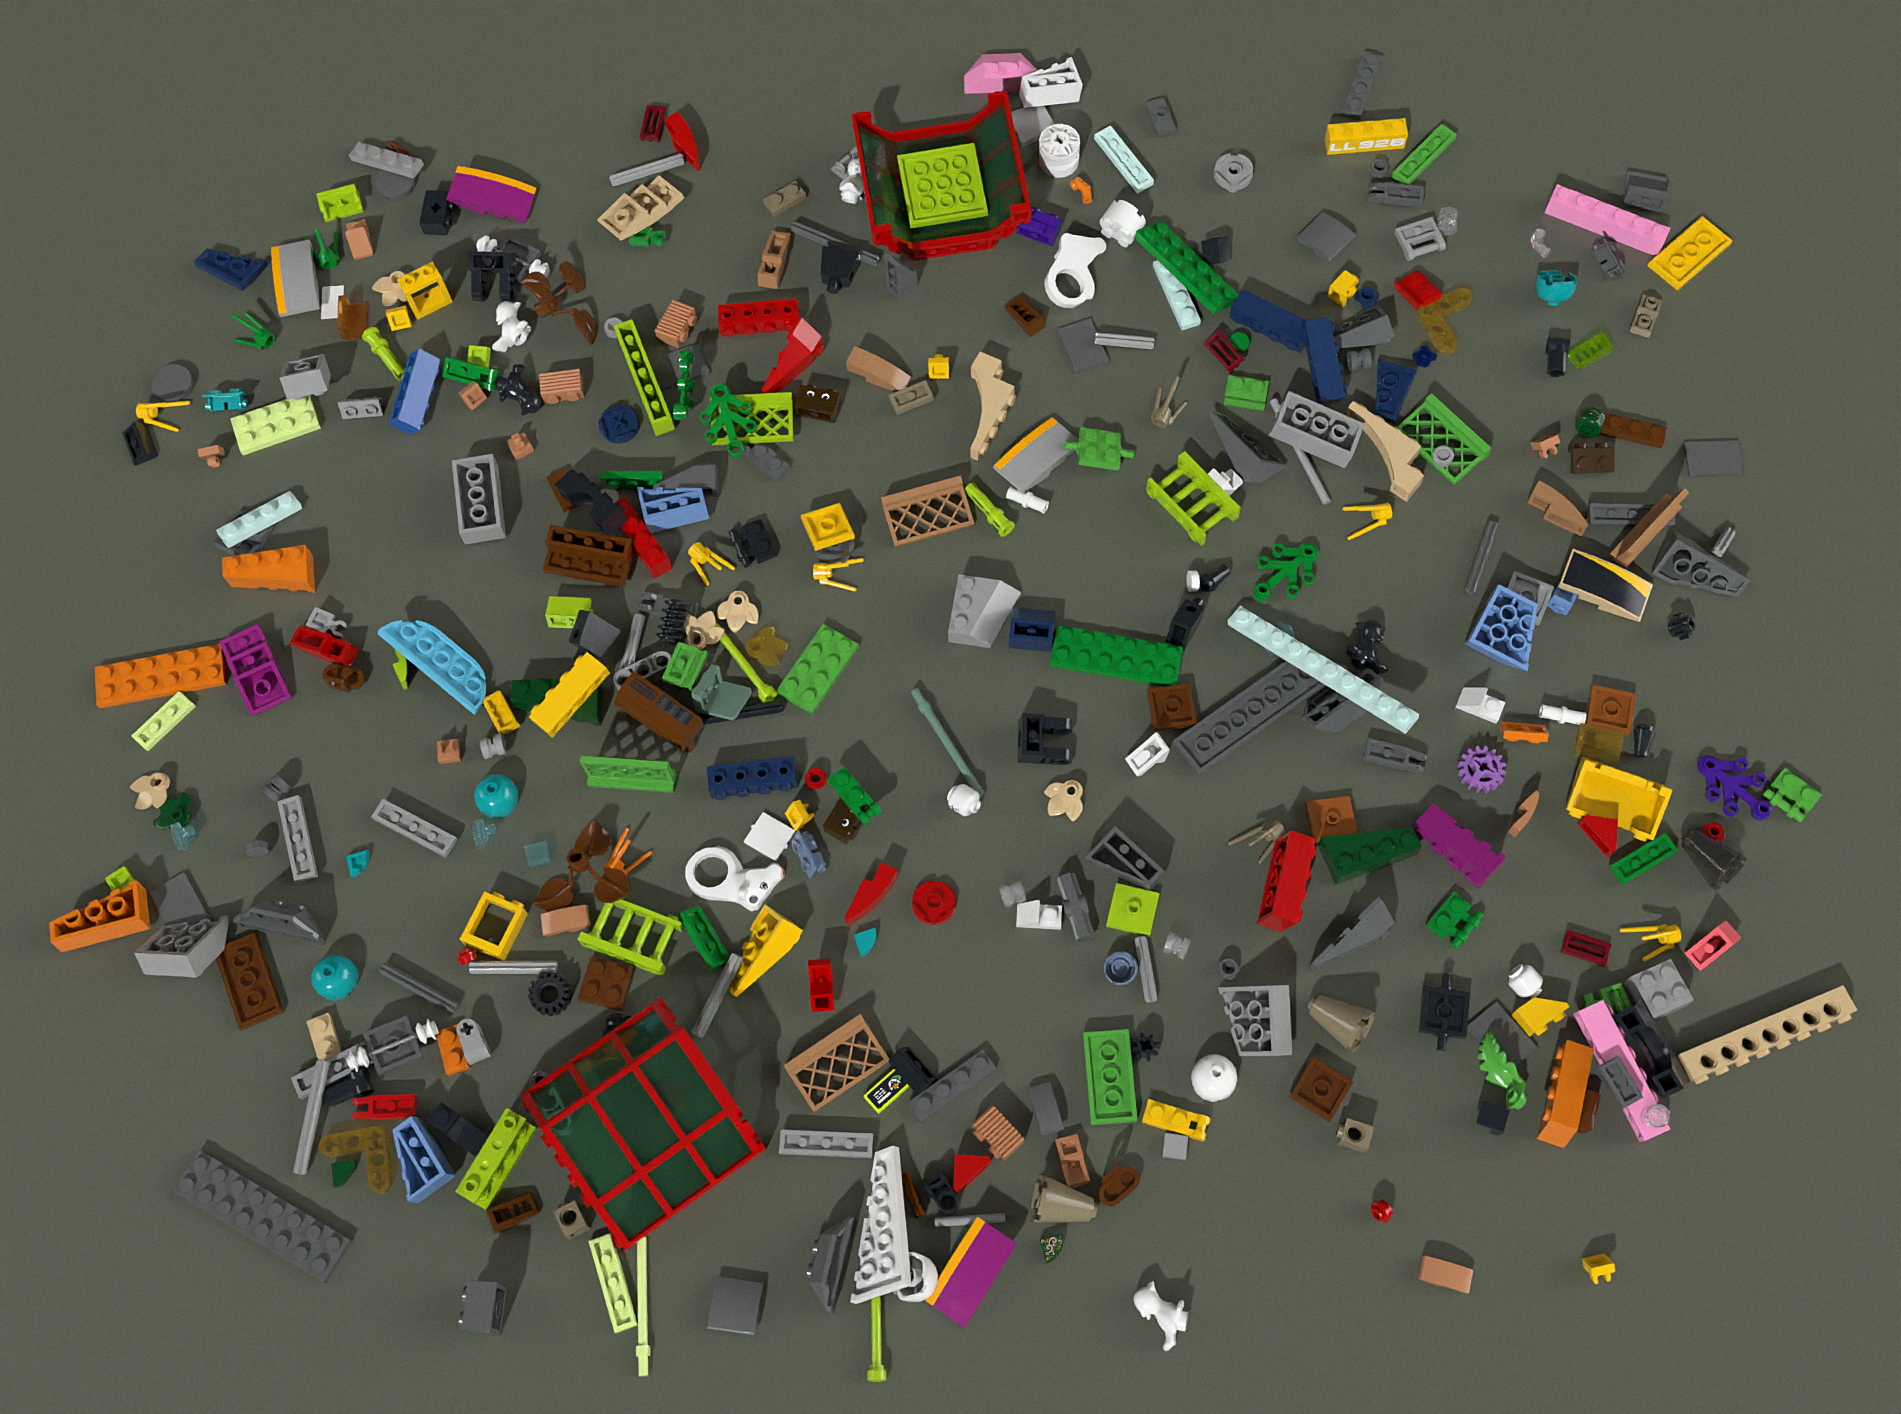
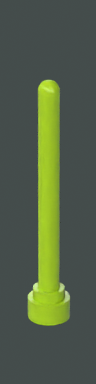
M724 632L720 641L758 688V697L762 702L774 700L777 696L775 689L768 684H764Z
M881 1296L871 1299L872 1365H870V1370L867 1371V1381L869 1382L887 1381L886 1370H884L881 1360Z

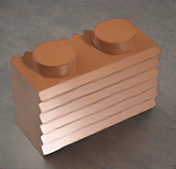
M673 299L659 325L655 328L657 340L679 348L682 342H686L690 327H694L697 322L695 308Z
M579 368L539 373L540 394L544 403L555 404L563 400L577 401L579 398H584L583 378Z
M994 1105L972 1124V1127L975 1129L972 1133L980 1142L985 1140L990 1145L988 1150L997 1160L1001 1157L1005 1161L1024 1143L1025 1139Z

